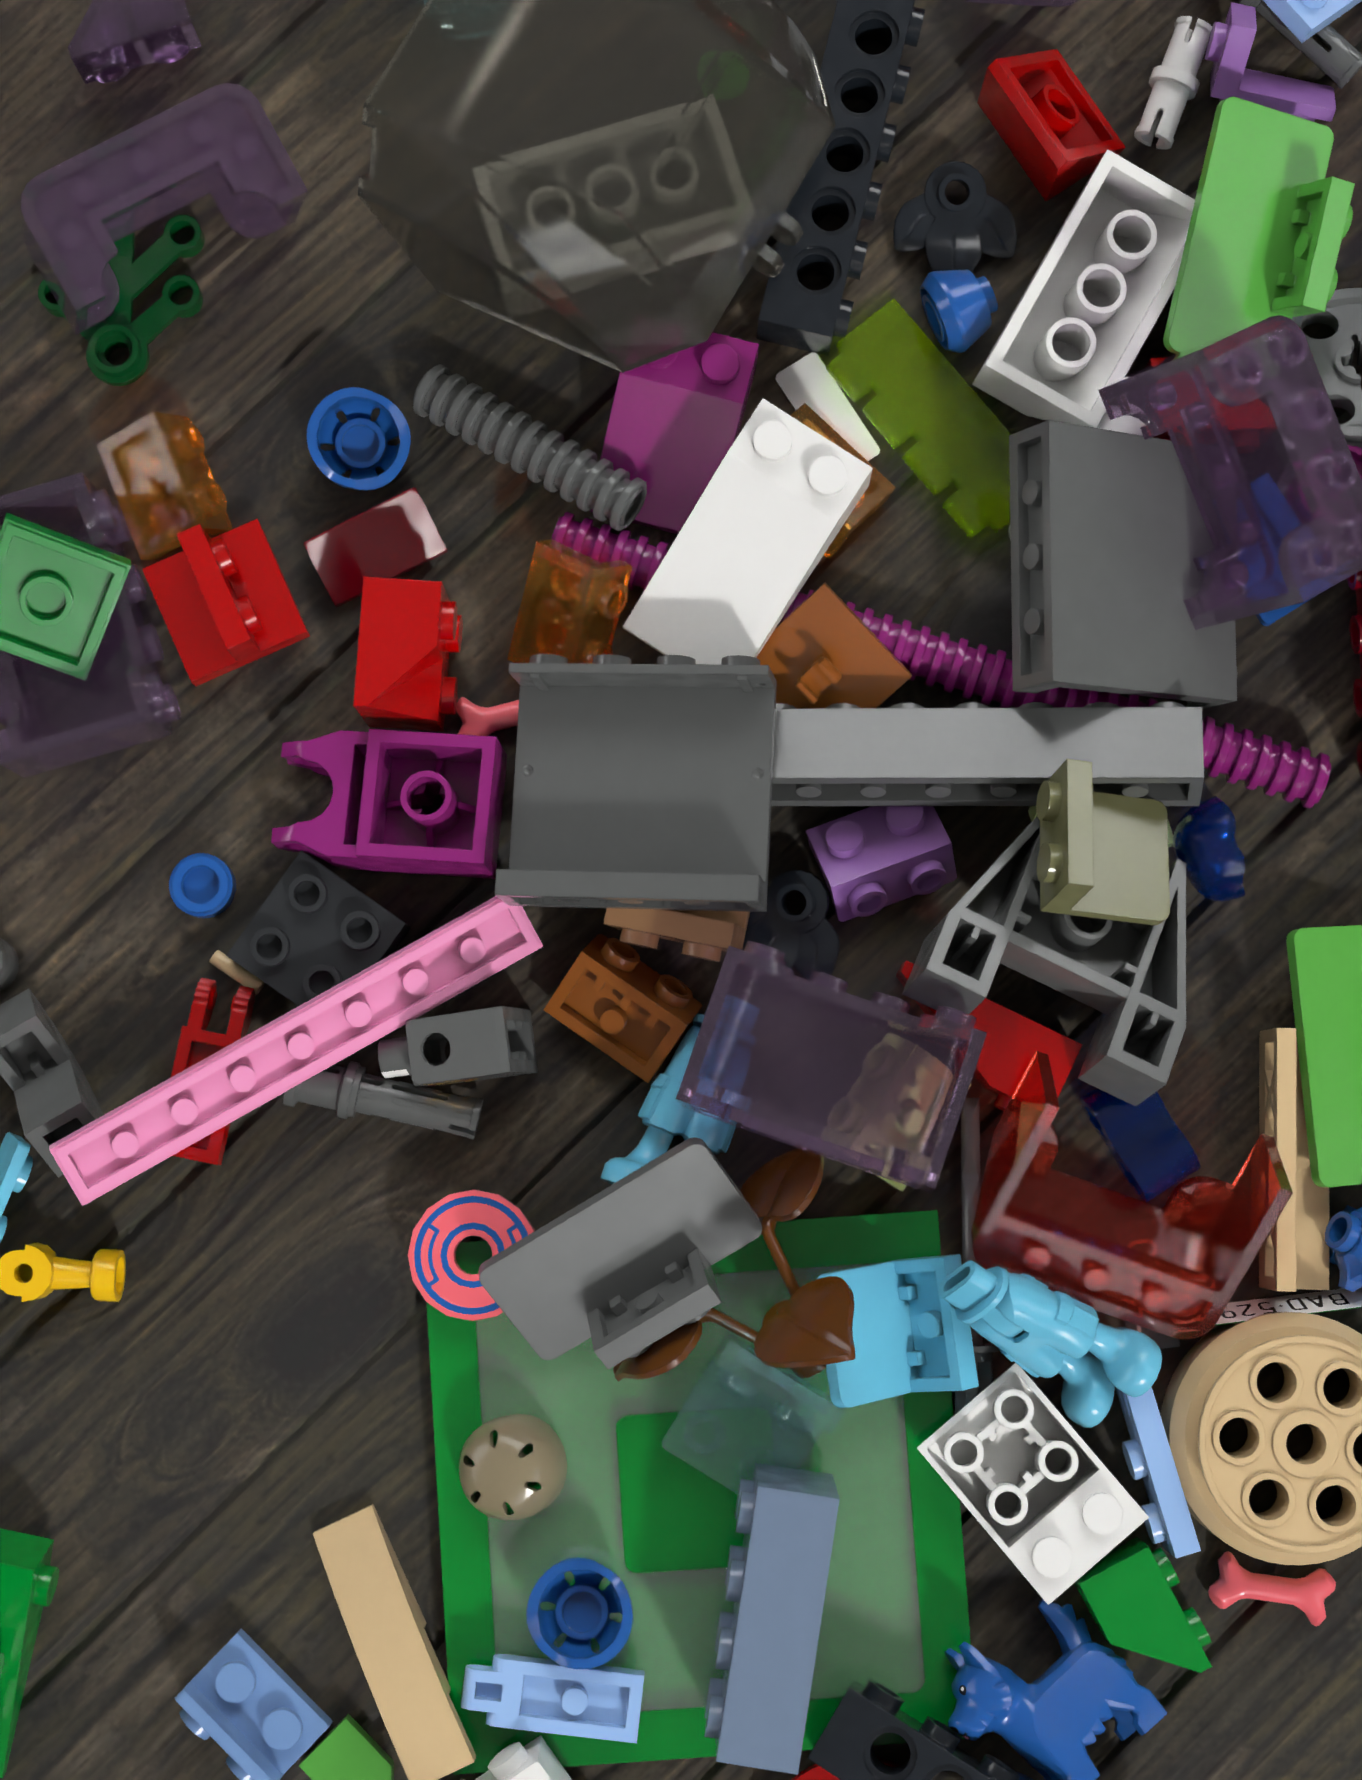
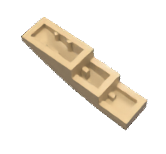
M374 1504L314 1531L313 1536L356 1655L408 1780H438L474 1763L476 1759L475 1751L450 1698L451 1687L424 1629L427 1624Z

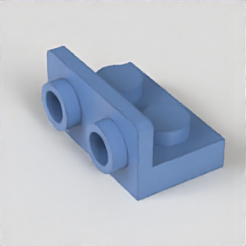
M242 1628L175 1697L176 1702L182 1707L179 1714L186 1726L201 1739L207 1740L211 1736L229 1755L226 1758V1763L239 1780H280L288 1769L333 1722Z

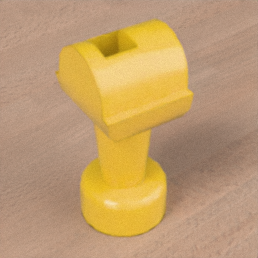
M25 1244V1249L10 1251L1 1257L0 1289L9 1295L22 1296L21 1302L45 1298L53 1290L90 1288L92 1297L97 1301L119 1302L125 1284V1254L123 1250L100 1249L94 1254L92 1261L57 1257L56 1253L45 1244Z

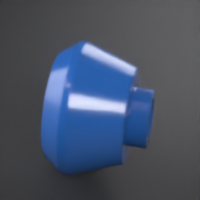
M970 270L932 271L927 274L920 286V297L926 317L935 337L945 350L963 353L991 327V313L998 310V304L994 291L985 276L976 279Z

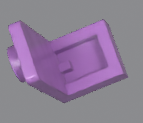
M1231 2L1225 23L1214 22L1206 49L1205 60L1213 61L1210 72L1211 97L1219 98V101L1229 97H1238L1313 122L1316 119L1332 121L1336 111L1333 87L1245 68L1257 31L1256 7Z

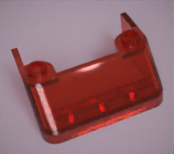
M1036 1050L992 1136L971 1230L973 1253L977 1263L985 1269L999 1266L1011 1273H1025L1035 1277V1280L1046 1284L1049 1290L1066 1293L1072 1298L1093 1307L1096 1311L1176 1339H1194L1206 1334L1216 1325L1293 1194L1274 1138L1261 1133L1233 1184L1208 1176L1189 1178L1174 1188L1163 1208L1050 1168L1058 1152V1138L1052 1121L1059 1110V1103L1049 1056Z

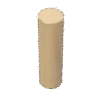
M217 950L209 963L241 985L255 988L256 995L265 984V982L220 950Z

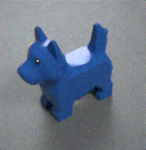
M1042 1599L1037 1606L1056 1635L1062 1655L1031 1684H1027L1006 1666L983 1656L975 1647L967 1642L959 1645L962 1654L950 1648L944 1652L951 1665L958 1671L951 1684L952 1692L957 1702L948 1720V1727L954 1733L972 1741H976L983 1734L990 1732L999 1734L1045 1780H1096L1100 1776L1087 1754L1085 1746L1094 1744L1096 1742L1095 1735H1100L1106 1730L1102 1722L1113 1718L1115 1720L1114 1732L1123 1741L1136 1730L1140 1735L1146 1734L1167 1715V1711L1152 1692L1137 1684L1133 1677V1672L1127 1667L1124 1658L1116 1655L1112 1649L1091 1640L1085 1620L1083 1618L1076 1620L1073 1606L1068 1603L1061 1607L1055 1603L1048 1605Z

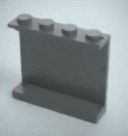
M554 654L532 655L529 657V663H509V674L520 685L509 869H496L495 896L509 906L767 912L777 681L769 665H760L758 658L742 655L723 657L721 665L696 664L694 658L683 655L657 657L656 664H631L632 660L629 657L614 654L594 656L592 664L568 663L567 658Z

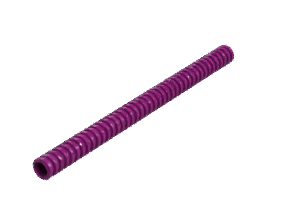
M567 511L563 516H560L549 546L548 558H550L551 566L558 567L562 562L568 564L570 572L577 573L581 568L587 570L588 578L596 579L598 574L606 576L607 584L614 585L618 580L625 582L624 588L626 590L633 591L635 586L643 588L644 592L668 552V543L660 541L657 546L649 544V537L644 535L635 540L630 538L631 532L623 529L620 534L613 533L609 524L604 523L601 528L593 526V519L585 517L582 522L575 520L574 513ZM810 589L808 595L799 592L779 624L815 590ZM850 601L846 603L910 671L912 677L908 680L914 681L916 676L924 678V685L928 687H933L935 682L944 685V692L952 693L955 688L963 691L962 697L966 699H971L974 694L980 696L981 703L987 706L992 700L999 702L1000 708H1018L1023 704L1031 702L1047 703L1054 708L1084 707L1095 702H1109L1119 707H1149L1158 703L1153 698H1149L1146 703L1139 701V696L1128 695L1126 697L1118 693L1062 687L1037 693L1013 691L1012 660L1006 658V651L999 649L996 654L988 653L987 645L980 643L976 649L968 646V639L961 637L957 643L949 640L950 634L942 631L938 637L930 634L931 628L923 625L921 630L911 628L912 621L904 619L901 625L892 622L893 615L885 613L882 619L873 616L874 609L867 607L863 613L854 610L855 603ZM1206 716L1203 719L1204 768L1207 769L1209 777L1216 778L1220 773L1226 775V781L1231 784L1242 780L1245 781V788L1249 790H1254L1257 786L1263 787L1264 794L1271 797L1276 792H1280L1284 801L1291 803L1295 798L1301 799V805L1309 809L1319 802L1331 771L1328 754L1320 752L1316 757L1310 756L1311 751L1309 748L1301 746L1297 751L1291 750L1290 742L1282 740L1276 745L1272 743V737L1263 734L1257 739L1253 737V731L1244 728L1238 733L1234 731V725L1225 722L1220 727L1215 725V719Z

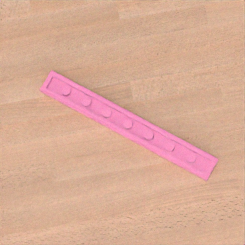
M495 896L49 1145V1150L81 1205L84 1206L406 1024V1021L416 1019L542 948L543 944L523 907L509 906Z

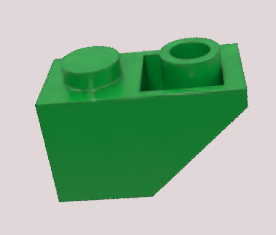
M1136 1537L1110 1551L1074 1583L1099 1632L1111 1645L1199 1673L1212 1667L1202 1648L1212 1643L1210 1636L1192 1606L1182 1611L1171 1590L1180 1581L1161 1547L1151 1552L1149 1546Z

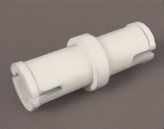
M1180 16L1177 18L1161 65L1154 67L1149 84L1153 89L1140 124L1134 133L1135 138L1147 146L1151 147L1155 135V137L1159 138L1156 144L1157 149H1170L1172 147L1173 137L1187 100L1194 99L1200 83L1196 75L1212 30V26L1202 19L1198 18L1193 31L1189 28L1192 16Z

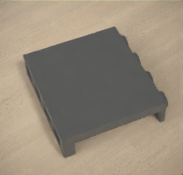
M1047 420L1009 435L1013 691L1037 693L1062 687L1187 701V707H1202V709L1237 701L1238 672L1236 666V605L1234 585L1235 545L1233 541L1231 451Z

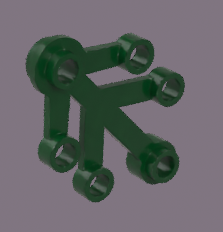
M116 142L101 149L94 161L95 176L104 191L109 194L107 263L82 239L80 230L67 215H51L43 221L40 227V237L47 249L55 256L66 257L106 298L105 323L80 301V294L77 288L64 275L53 274L43 279L38 288V297L50 314L56 317H64L88 342L86 360L93 374L100 381L108 385L125 386L138 380L146 371L150 361L148 344L177 317L188 318L197 314L203 305V294L196 281L186 275L173 276L164 284L163 296L132 322L133 300L178 257L190 258L197 255L204 246L205 237L199 223L189 215L174 216L166 223L164 234L134 261L136 195L141 193L146 187L149 174L148 168L136 148L127 143ZM129 168L134 170V176L129 182L124 184L114 182L115 175L121 169ZM62 227L70 229L71 234L67 241L61 244L51 242V237L55 230ZM190 228L195 231L194 237L189 243L181 245L174 242V237L179 230ZM65 287L69 290V295L63 303L53 304L49 302L50 294L56 288ZM181 288L193 290V296L188 303L183 305L173 303V295L177 290ZM127 348L129 350V357L125 363L121 365L110 364L109 357L115 349Z

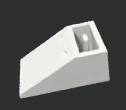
M1016 1363L917 1447L920 1453L1048 1605L1149 1518L1026 1372Z

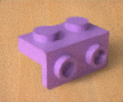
M871 806L806 830L809 846L830 891L834 911L840 922L858 916L873 915L885 906L917 894H930L957 878L952 843L934 806Z

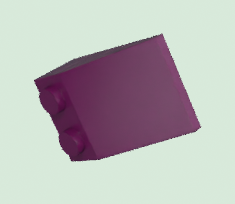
M640 313L635 314L601 454V459L605 458L613 462L614 471L623 468L630 472L631 481L637 477L646 481V499L639 514L632 523L679 534L728 450L739 435L757 367L759 344Z

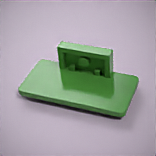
M1229 97L1218 103L1163 342L1168 351L1260 378L1273 377L1281 369L1292 318L1325 312L1327 302L1333 296L1337 286L1338 273L1335 266L1341 241L1347 234L1352 222L1353 210L1350 202L1355 183L1333 176L1325 178L1334 142L1333 132L1328 126L1238 97Z
M1362 925L1295 929L1288 934L1286 943L1311 1177L1314 1184L1321 1188L1362 1184Z

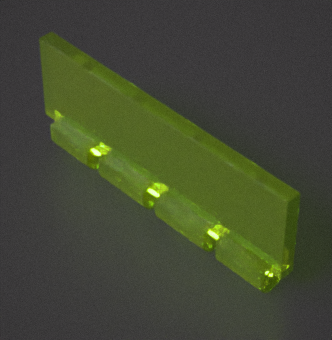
M893 298L848 333L845 339L842 338L837 342L836 347L841 354L828 364L826 370L853 402L861 399L871 389L875 391L877 396L862 409V412L894 449L911 436L916 439L917 443L902 456V459L934 496L949 486L951 482L958 488L956 492L944 501L942 506L970 538L978 534L987 525L997 533L1010 523L1009 435L1011 434Z

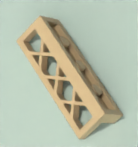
M1296 1028L1260 1031L1259 1287L1285 1292H1296V1289L1329 1290V1246L1325 1242V1230L1329 1223V1187L1321 1188L1316 1186L1311 1177Z

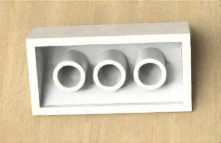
M1107 149L1089 177L972 385L1026 416L1096 428L1175 289L1195 199Z

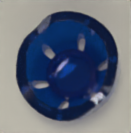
M1217 796L1201 802L1199 806H1192L1182 816L1174 831L1173 848L1176 858L1186 863V876L1195 890L1211 901L1225 902L1245 897L1243 885L1245 861L1244 854L1239 849L1235 839V816L1231 809Z

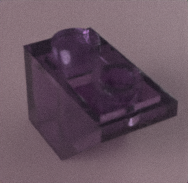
M93 0L72 38L68 50L84 83L88 84L94 81L109 83L120 80L131 69L152 62L167 64L178 61L185 57L189 50L201 47L202 45L187 0Z

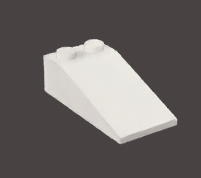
M762 399L728 450L623 625V629L663 655L692 657L696 660V664L721 665L723 657L733 655L756 658L868 488L873 468L767 400Z

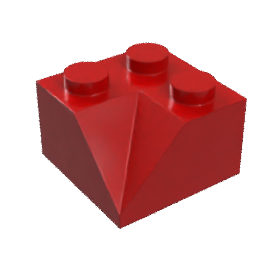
M363 576L353 706L369 727L444 732L445 714L455 715L458 698V678L448 677L450 652L460 653L463 620L462 615H457V602L449 600L442 581Z

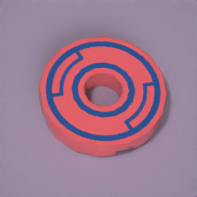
M479 1190L449 1194L429 1207L413 1229L408 1251L412 1281L425 1301L446 1316L469 1321L496 1317L503 1313V1311L481 1285L479 1274L467 1273L459 1267L456 1261L457 1246L468 1236H478L488 1242L493 1257L535 1230L521 1209L499 1194Z

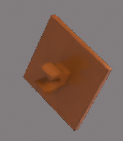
M826 582L775 628L756 657L760 660V665H769L777 681L776 703L788 704L797 709L826 708L836 703H849L860 708H877L912 677L910 671Z

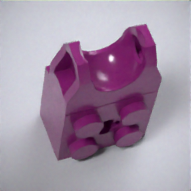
M369 729V732L340 730L308 741L282 743L281 757L287 759L288 765L308 768L319 775L330 777L333 795L329 806L318 817L310 821L297 822L289 827L273 828L271 843L281 850L300 853L302 850L304 853L311 854L340 869L496 879L508 755L497 737L379 729ZM435 795H440L444 800L441 808L432 814L426 815L422 810V806L432 805Z

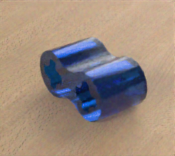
M1098 1088L1080 1098L1081 1105L1093 1127L1111 1151L1132 1189L1145 1203L1201 1169L1196 1153L1171 1118L1157 1091L1137 1106L1129 1104Z

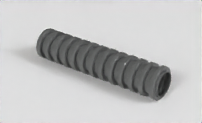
M438 364L431 368L422 377L413 397V410L415 414L421 417L429 415L431 423L439 427L445 425L446 431L451 435L458 436L461 434L463 442L469 445L478 443L479 451L489 455L494 452L495 460L502 464L510 462L513 471L519 474L527 471V478L534 483L543 481L544 489L554 493L560 490V497L563 500L572 502L576 499L577 508L585 512L593 509V517L599 521L610 519L611 528L621 531L628 527L639 514L647 495L646 481L638 477L631 481L630 472L623 468L614 471L613 462L605 458L597 461V454L590 449L581 452L580 443L572 439L564 442V434L557 430H552L548 433L547 424L539 420L532 423L531 415L524 411L516 413L515 406L506 401L499 404L498 396L491 392L483 394L482 387L473 382L467 385L465 377L457 373L451 375L448 367Z

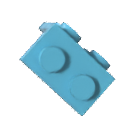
M960 1254L897 1259L824 1273L817 1278L828 1276L840 1277L851 1287L854 1294L855 1305L852 1332L855 1359L826 1365L830 1398L834 1406L837 1408H851L911 1392L963 1391L979 1387L971 1327L957 1318L955 1306L941 1298L938 1293L943 1279L962 1265Z

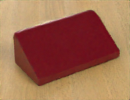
M416 487L410 488L303 543L336 608L362 595L363 576L397 578L448 552Z

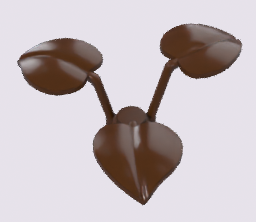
M814 1143L810 1146L796 1148L768 1161L756 1170L740 1189V1192L760 1219L762 1225L761 1234L791 1298L778 1302L767 1311L759 1332L715 1308H711L700 1320L677 1328L654 1342L643 1354L634 1358H627L615 1365L613 1368L614 1378L618 1382L624 1378L648 1379L675 1368L687 1358L697 1345L702 1334V1323L705 1322L716 1323L754 1344V1352L762 1363L770 1367L790 1368L800 1378H809L820 1373L826 1368L827 1364L855 1359L852 1332L855 1304L851 1287L842 1278L837 1276L819 1278L799 1287L775 1234L777 1221H789L799 1216L808 1207L818 1191L824 1170V1152L818 1144Z

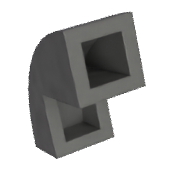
M28 988L0 1005V1075L14 1091L24 1136L59 1178L64 1174L52 1156L49 1145L104 1114L67 1043L40 1002Z

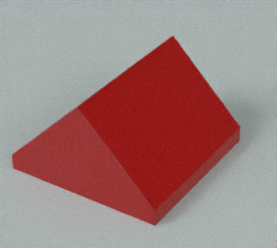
M1058 49L997 58L987 67L977 103L1045 201H1048L1093 172L1107 149L1119 155L1126 148Z

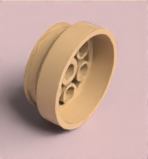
M1301 1312L1266 1313L1252 1317L1244 1322L1222 1324L1212 1329L1180 1361L1166 1389L1161 1409L1162 1423L1190 1514L1213 1535L1234 1549L1253 1558L1283 1565L1318 1564L1337 1559L1362 1546V1464H1358L1354 1457L1353 1445L1356 1438L1362 1433V1334L1333 1319ZM1277 1362L1284 1373L1283 1387L1276 1395L1263 1398L1257 1388V1376L1265 1365ZM1342 1368L1349 1377V1391L1344 1399L1330 1404L1324 1395V1381L1329 1373ZM1242 1418L1248 1429L1247 1440L1239 1450L1225 1452L1220 1444V1431L1229 1420ZM1300 1424H1308L1313 1433V1445L1304 1456L1291 1458L1286 1447L1287 1436L1294 1427ZM1271 1479L1277 1489L1276 1501L1269 1510L1262 1513H1254L1249 1504L1250 1492L1258 1482ZM1337 1485L1342 1493V1506L1334 1516L1320 1519L1316 1510L1317 1497L1325 1488Z

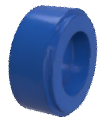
M196 853L185 857L174 867L169 880V891L173 902L183 912L197 918H211L224 912L232 903L236 893V880L232 870L224 861L210 854Z

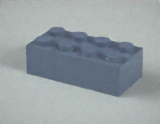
M755 1462L753 1479H740L735 1519H737L736 1532L744 1534L743 1545H730L725 1574V1600L733 1601L734 1604L732 1613L720 1611L714 1652H716L715 1669L723 1670L722 1679L710 1677L704 1718H706L704 1737L716 1739V1762L798 1775L840 1501L833 1474Z

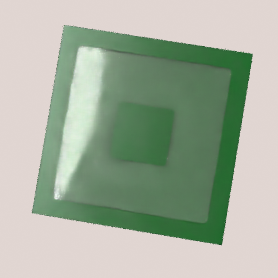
M938 1210L794 1219L782 1222L777 1221L775 1228L776 1237L799 1287L816 1280L824 1273L897 1259L941 1256ZM762 1234L754 1241L711 1266L721 1303L713 1308L757 1332L762 1327V1321L767 1311L778 1302L791 1298ZM486 1240L460 1242L456 1249V1261L459 1267L470 1274H479L480 1265L492 1257L491 1247ZM426 1302L448 1682L451 1687L449 1695L476 1754L474 1763L453 1772V1775L485 1773L489 1770L488 1765L490 1761L504 1748L516 1742H520L524 1747L540 1735L563 1767L716 1756V1739L704 1737L706 1697L710 1677L722 1679L723 1670L715 1669L716 1652H714L717 1625L720 1611L732 1613L734 1602L725 1600L727 1560L730 1545H743L744 1534L736 1532V1501L740 1479H753L755 1462L833 1474L840 1498L802 1750H813L853 1680L866 1687L868 1681L873 1679L898 1694L904 1700L900 1710L923 1724L927 1716H930L948 1726V1720L957 1702L953 1695L951 1684L958 1671L951 1665L944 1652L950 1648L962 1654L959 1645L963 1642L971 1645L960 1499L920 1453L917 1447L953 1417L952 1391L911 1392L851 1408H837L833 1405L830 1398L826 1368L812 1377L800 1378L790 1368L767 1366L756 1356L752 1342L713 1322L702 1323V1334L697 1345L687 1358L675 1368L648 1379L624 1378L618 1382L614 1378V1367L607 1369L595 1354L591 1338L556 1359L544 1360L537 1355L504 1312L496 1317L469 1321L446 1316ZM513 1414H527L538 1417L552 1427L564 1446L567 1459V1476L563 1489L548 1507L533 1516L520 1520L490 1518L478 1511L463 1492L459 1480V1460L464 1443L479 1426L494 1418ZM497 1431L493 1433V1444L495 1446L497 1444ZM527 1444L522 1450L525 1455L533 1451L532 1444ZM529 1482L528 1484L529 1487L541 1489V1485L537 1482ZM506 1502L505 1504L507 1508H511L510 1505ZM577 1557L594 1560L615 1572L624 1582L633 1603L634 1624L629 1639L623 1649L613 1659L603 1664V1666L645 1670L637 1744L493 1727L486 1724L487 1712L461 1708L466 1665L492 1666L493 1655L495 1654L550 1659L538 1648L531 1637L527 1624L526 1610L529 1596L539 1578L560 1561ZM570 1571L566 1572L565 1577L570 1585H574V1575ZM605 1577L599 1585L600 1590H604L610 1584V1581ZM542 1602L541 1608L543 1610H554L556 1605L550 1602ZM612 1613L610 1618L621 1622L622 1614ZM565 1633L560 1634L555 1639V1646H562L567 1636ZM592 1638V1651L598 1653L600 1646L597 1640ZM884 1733L874 1740V1745L907 1743L903 1737L896 1733Z

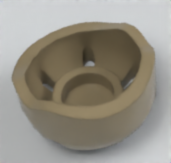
M506 1415L482 1424L468 1437L460 1453L459 1480L463 1492L478 1511L490 1518L520 1520L533 1516L548 1507L558 1497L566 1481L567 1459L560 1438L549 1424L532 1415ZM494 1431L498 1433L496 1446L493 1444ZM527 1444H532L533 1451L525 1455L522 1450ZM529 1482H537L541 1485V1489L529 1487L528 1484ZM507 1502L511 1508H507L505 1503Z

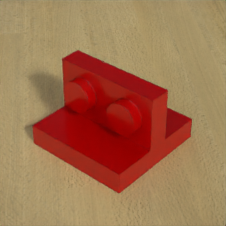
M258 519L214 538H210L200 524L179 532L176 535L183 551L142 569L190 681L195 686L310 637L302 615Z

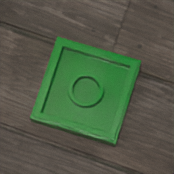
M6 512L0 528V650L86 681L131 568V560Z

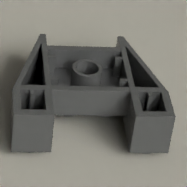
M1036 817L924 939L902 994L962 1022L987 997L998 966L1001 963L1102 1012L1078 1079L1129 1104L1137 1106L1167 1084L1186 1029V863L1177 859L1169 866L1170 914L1159 925L1040 911V881L1037 877V859L1040 851V820Z

